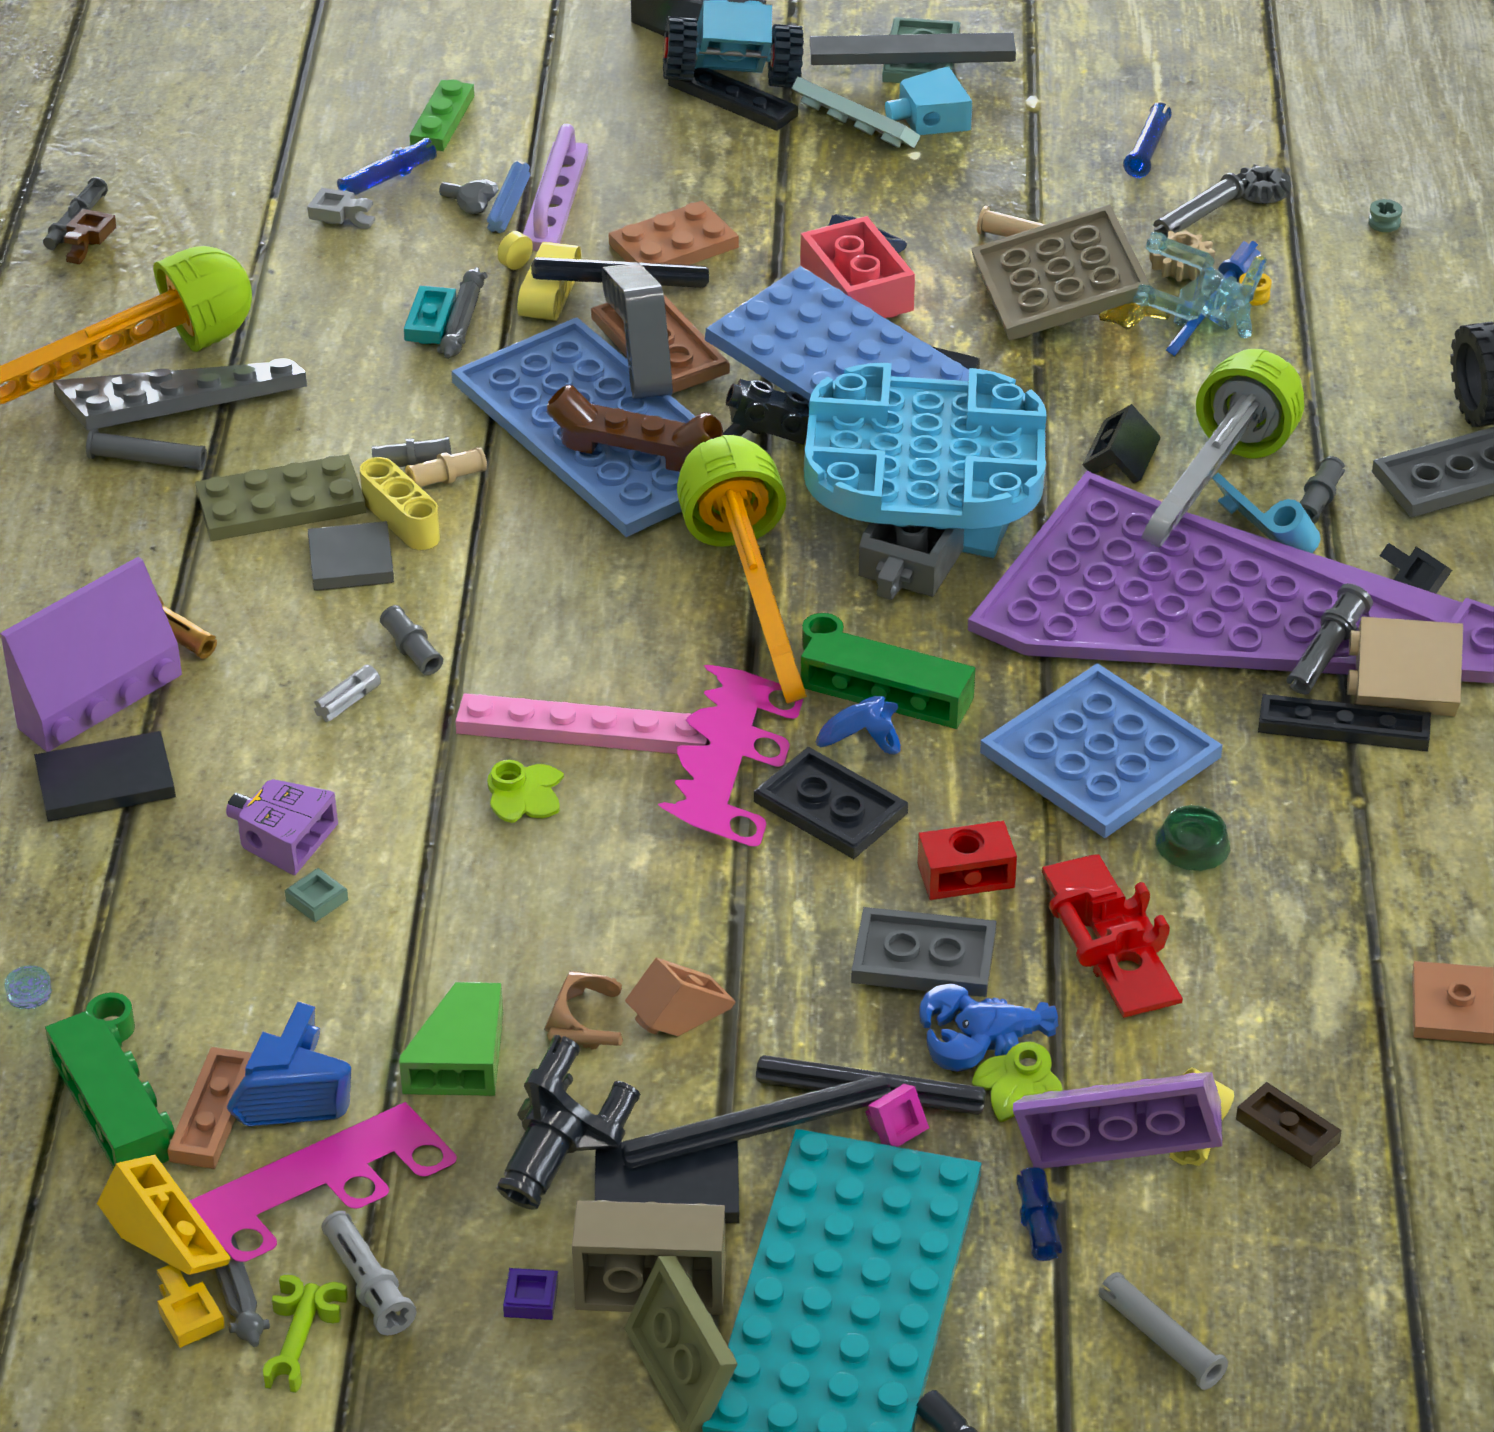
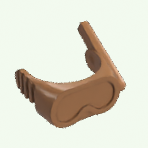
M570 970L544 1028L548 1032V1040L551 1041L554 1035H560L561 1038L565 1036L578 1045H583L586 1049L587 1047L596 1049L599 1045L621 1046L623 1042L621 1032L588 1029L572 1016L567 1006V1001L582 995L585 988L606 996L616 997L621 993V983L617 982L613 977L609 978V976Z

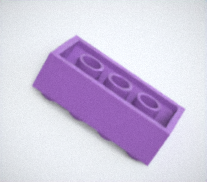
M1212 1072L1188 1073L1182 1076L1151 1080L1142 1079L1135 1082L1112 1085H1095L1088 1088L1065 1091H1048L1042 1094L1023 1096L1013 1103V1113L1034 1169L1222 1146L1221 1099Z

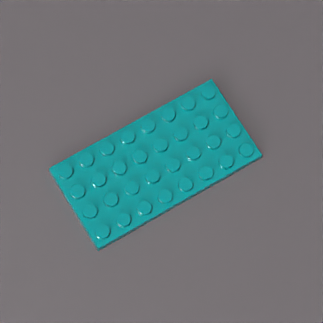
M796 1129L728 1343V1348L732 1351L738 1365L710 1420L703 1423V1432H913L918 1416L916 1405L923 1397L981 1177L982 1162Z

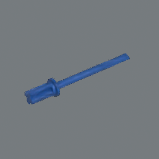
M1243 241L1230 259L1223 261L1219 265L1218 273L1221 279L1167 347V352L1175 356L1229 285L1238 286L1239 277L1245 274L1260 256L1261 252L1255 249L1258 245L1256 242L1251 241L1248 244Z

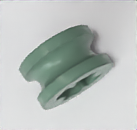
M1380 199L1372 202L1370 205L1371 214L1368 220L1370 227L1380 232L1397 230L1401 225L1402 206L1390 199Z

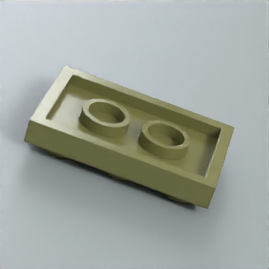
M658 1256L624 1329L681 1432H703V1423L710 1420L738 1363L677 1257Z

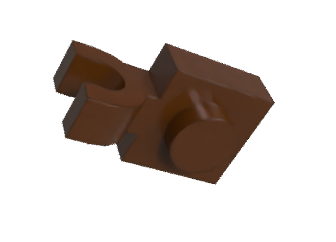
M82 209L66 225L67 234L64 236V243L72 244L70 252L66 255V262L80 265L86 257L88 245H100L116 229L115 215Z

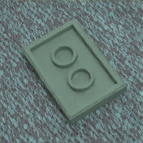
M895 17L890 35L959 34L961 22ZM954 63L884 64L882 82L901 83L904 79L948 66L953 72Z

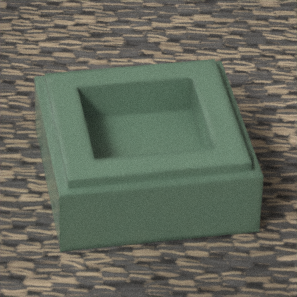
M317 868L285 890L286 902L316 923L348 901L347 888Z

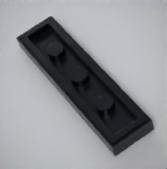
M695 68L692 81L668 79V86L776 131L798 116L797 105L709 68Z
M1262 694L1258 733L1428 752L1431 712Z

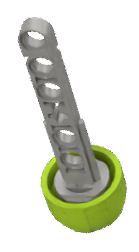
M1247 349L1228 357L1214 368L1201 385L1196 398L1197 418L1209 440L1152 515L1141 538L1160 548L1230 453L1249 459H1256L1275 453L1285 444L1300 422L1304 411V392L1301 378L1289 362L1267 350Z

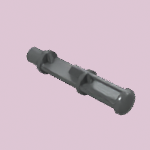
M98 177L91 178L78 197L70 202L68 211L57 223L49 226L48 234L43 239V244L47 249L54 250L59 243H64V236L67 234L66 225L82 209L91 210L99 199L107 194L108 186L103 179Z

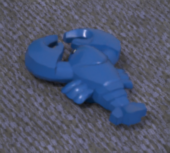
M954 984L941 985L925 994L919 1007L920 1022L924 1028L931 1027V1017L934 1015H938L937 1023L939 1026L948 1024L956 1016L955 1022L961 1033L950 1029H941L942 1040L945 1042H941L931 1028L927 1031V1048L932 1060L943 1069L956 1072L973 1068L984 1059L987 1050H995V1056L1007 1055L1008 1051L1019 1043L1018 1037L1032 1034V1032L1038 1030L1049 1037L1056 1034V1027H1058L1057 1010L1055 1006L1049 1007L1046 1002H1039L1035 1011L1023 1006L1007 1004L1005 999L986 998L981 1002H976L969 997L968 991L964 987Z

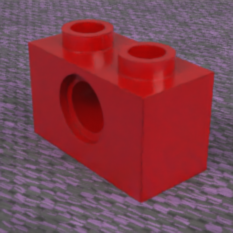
M1004 820L918 833L917 864L929 900L1015 888L1017 855Z

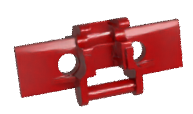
M1099 854L1042 867V874L1055 895L1049 903V909L1054 917L1061 919L1077 948L1076 957L1079 963L1084 967L1094 966L1093 972L1095 976L1101 977L1123 1018L1182 1003L1183 998L1157 955V952L1165 946L1170 927L1163 915H1158L1154 918V927L1146 915V909L1150 901V892L1144 882L1137 883L1134 887V895L1126 899ZM1085 926L1093 929L1097 939L1093 940ZM1128 960L1137 963L1140 967L1135 970H1124L1119 967L1118 963Z

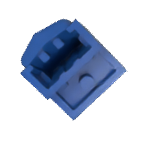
M297 1001L281 1037L262 1032L245 1067V1077L233 1092L227 1105L228 1111L243 1125L261 1126L338 1119L347 1112L350 1105L351 1066L343 1060L314 1052L320 1036V1028L315 1026V1006Z

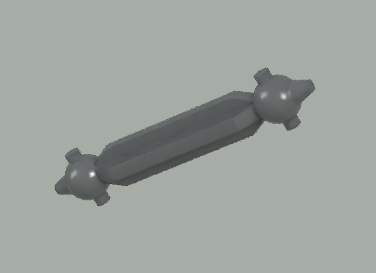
M477 267L468 270L464 274L446 327L445 336L442 338L440 346L437 347L438 353H443L447 359L461 352L462 344H465V336L479 298L480 289L484 285V279L488 277L486 272L481 273Z
M233 1235L231 1238V1243L236 1249L239 1250L235 1236ZM230 1256L231 1260L228 1265L214 1268L228 1311L236 1318L235 1323H229V1332L236 1333L240 1339L248 1341L252 1347H257L263 1330L269 1329L270 1323L268 1319L263 1320L256 1313L257 1301L244 1263L235 1261Z

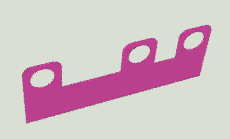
M404 1102L189 1200V1202L225 1251L235 1261L246 1262L274 1249L277 1245L276 1237L256 1215L325 1183L346 1206L354 1209L361 1208L385 1197L389 1193L388 1185L368 1163L395 1152L416 1175L429 1176L453 1165L457 1160V1156L421 1117ZM431 1145L441 1150L443 1159L437 1165L422 1166L413 1160L412 1154L420 1146ZM366 1177L375 1184V1191L366 1198H353L345 1192L344 1185L351 1178ZM253 1229L262 1235L263 1243L256 1250L241 1251L232 1245L231 1238L239 1230Z

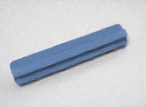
M517 161L512 164L487 218L489 223L487 228L490 232L497 231L502 233L506 230L530 177V166L526 162L521 164Z

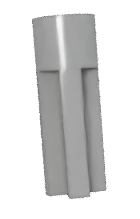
M367 664L314 701L317 706L314 708L316 715L322 716L325 722L331 721L381 684L378 672Z

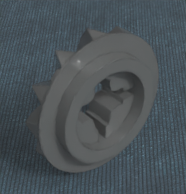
M1253 164L1252 168H1241L1240 174H1237L1244 186L1242 198L1251 202L1261 204L1273 203L1283 200L1290 194V175L1283 173L1282 168L1272 169L1269 168L1268 164L1265 167Z

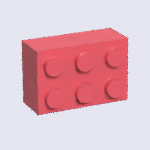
M868 216L801 233V267L812 272L835 288L840 289L843 293L866 307L871 308L884 318H892L899 314L914 311L915 274Z

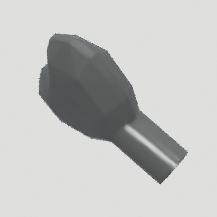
M486 179L470 181L462 186L443 182L439 188L441 196L457 199L459 207L468 214L482 213L487 207L488 201L499 191L495 182Z

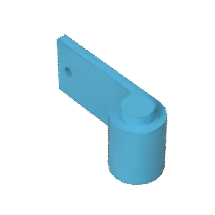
M1217 473L1212 477L1224 494V497H1220L1218 502L1231 514L1238 510L1270 540L1313 553L1319 546L1321 540L1320 532L1302 505L1296 500L1286 499L1279 501L1266 513H1263L1222 475Z

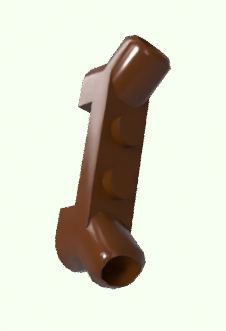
M565 385L560 388L547 404L546 412L561 427V440L567 448L592 454L598 443L664 456L666 469L677 472L681 471L686 457L695 447L702 442L723 436L721 422L709 412H702L684 423L664 419L659 416L629 412L620 408L591 404L573 385Z

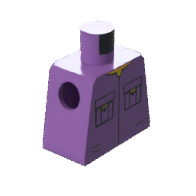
M275 779L267 781L253 798L240 793H234L229 799L226 808L227 816L238 820L240 841L243 848L292 875H296L338 825L335 792Z

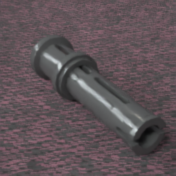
M1349 583L1343 584L1339 588L1337 601L1332 608L1326 609L1321 616L1319 632L1300 658L1296 667L1287 677V684H1291L1290 688L1299 694H1309L1317 679L1336 653L1339 645L1343 640L1350 638L1351 630L1357 631L1356 623L1362 614L1368 613L1373 606L1371 596L1363 588Z

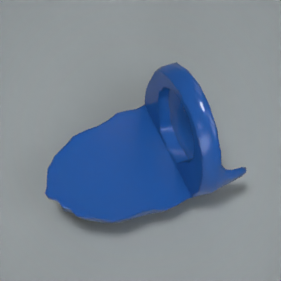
M873 696L861 701L859 704L847 707L824 724L817 736L816 745L820 748L832 745L866 727L872 738L885 753L895 755L900 752L901 745L892 724L891 716L897 711L898 705L894 702L884 701L886 699L884 696Z

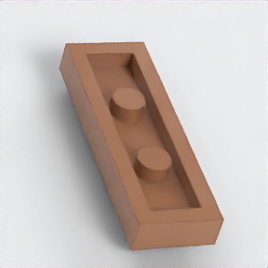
M217 1047L210 1048L168 1147L170 1162L211 1169L216 1168L236 1119L228 1111L227 1105L233 1092L245 1077V1067L252 1053Z

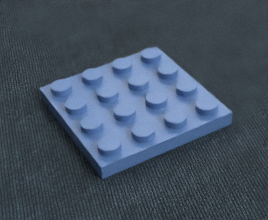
M1097 663L981 740L980 753L1100 836L1106 838L1220 759L1223 745Z

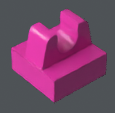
M903 1084L869 1104V1109L865 1111L871 1129L878 1133L881 1144L899 1147L929 1128L915 1086Z

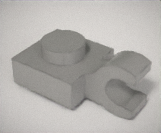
M321 188L307 206L309 219L324 221L328 224H342L347 218L355 226L368 229L375 222L374 216H367L363 213L370 210L373 201L367 198L355 199L354 192Z

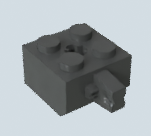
M870 522L863 532L859 545L858 576L877 581L879 586L877 596L892 600L901 588L934 597L963 551L964 529H936L934 527L911 525L899 527L893 524Z

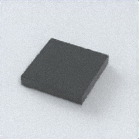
M387 521L308 529L314 590L394 582Z

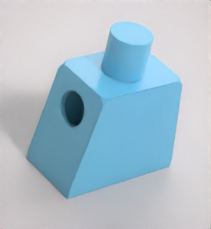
M948 66L902 80L900 83L899 99L885 102L886 117L895 121L905 119L911 129L919 135L971 130L972 100Z

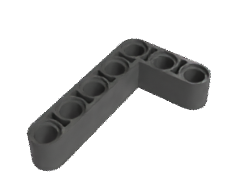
M640 263L602 267V284L605 299L624 320L629 379L633 399L671 395L673 392L665 301L661 284Z

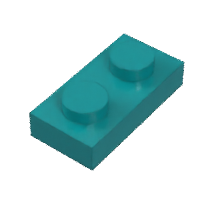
M419 286L404 326V341L419 342L421 344H440L445 335L446 327L456 301L455 288Z

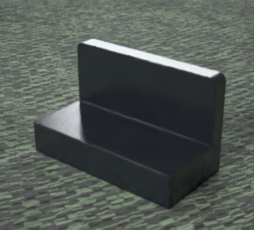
M1131 404L1103 421L1082 465L1087 471L1096 474L1115 463L1130 481L1135 484L1141 481L1160 441V435Z

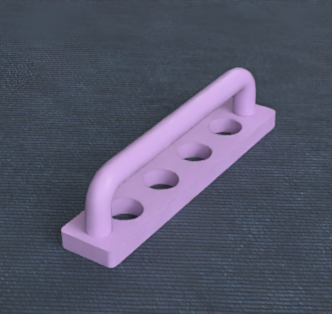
M563 124L560 127L556 140L553 142L523 234L532 240L533 251H538L542 242L560 244L586 163L588 144L576 143L575 130L570 124ZM562 165H571L570 167H562ZM556 184L565 185L563 187H555ZM549 204H556L559 206L549 207Z

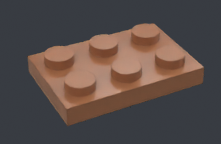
M699 201L609 232V245L626 262L691 265L739 248V235L703 201Z

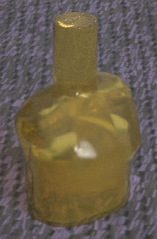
M1149 296L1135 303L1124 304L1105 310L1099 314V318L1101 321L1116 323L1124 329H1130L1137 325L1145 316L1168 320L1171 315V306L1154 303L1153 296Z

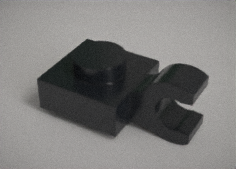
M1388 542L1379 555L1400 569L1393 580L1437 594L1453 571L1417 546L1411 555L1408 556Z

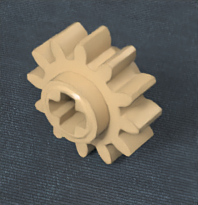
M1187 230L1177 233L1168 231L1167 239L1156 236L1155 244L1150 245L1149 260L1152 261L1151 269H1162L1163 278L1170 276L1177 281L1189 278L1195 281L1197 273L1209 275V268L1214 267L1215 251L1212 250L1213 242H1202V234L1194 235Z

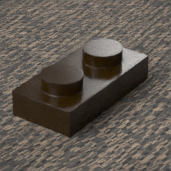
M1265 1082L1237 1107V1121L1310 1169L1340 1143L1341 1129L1268 1082Z

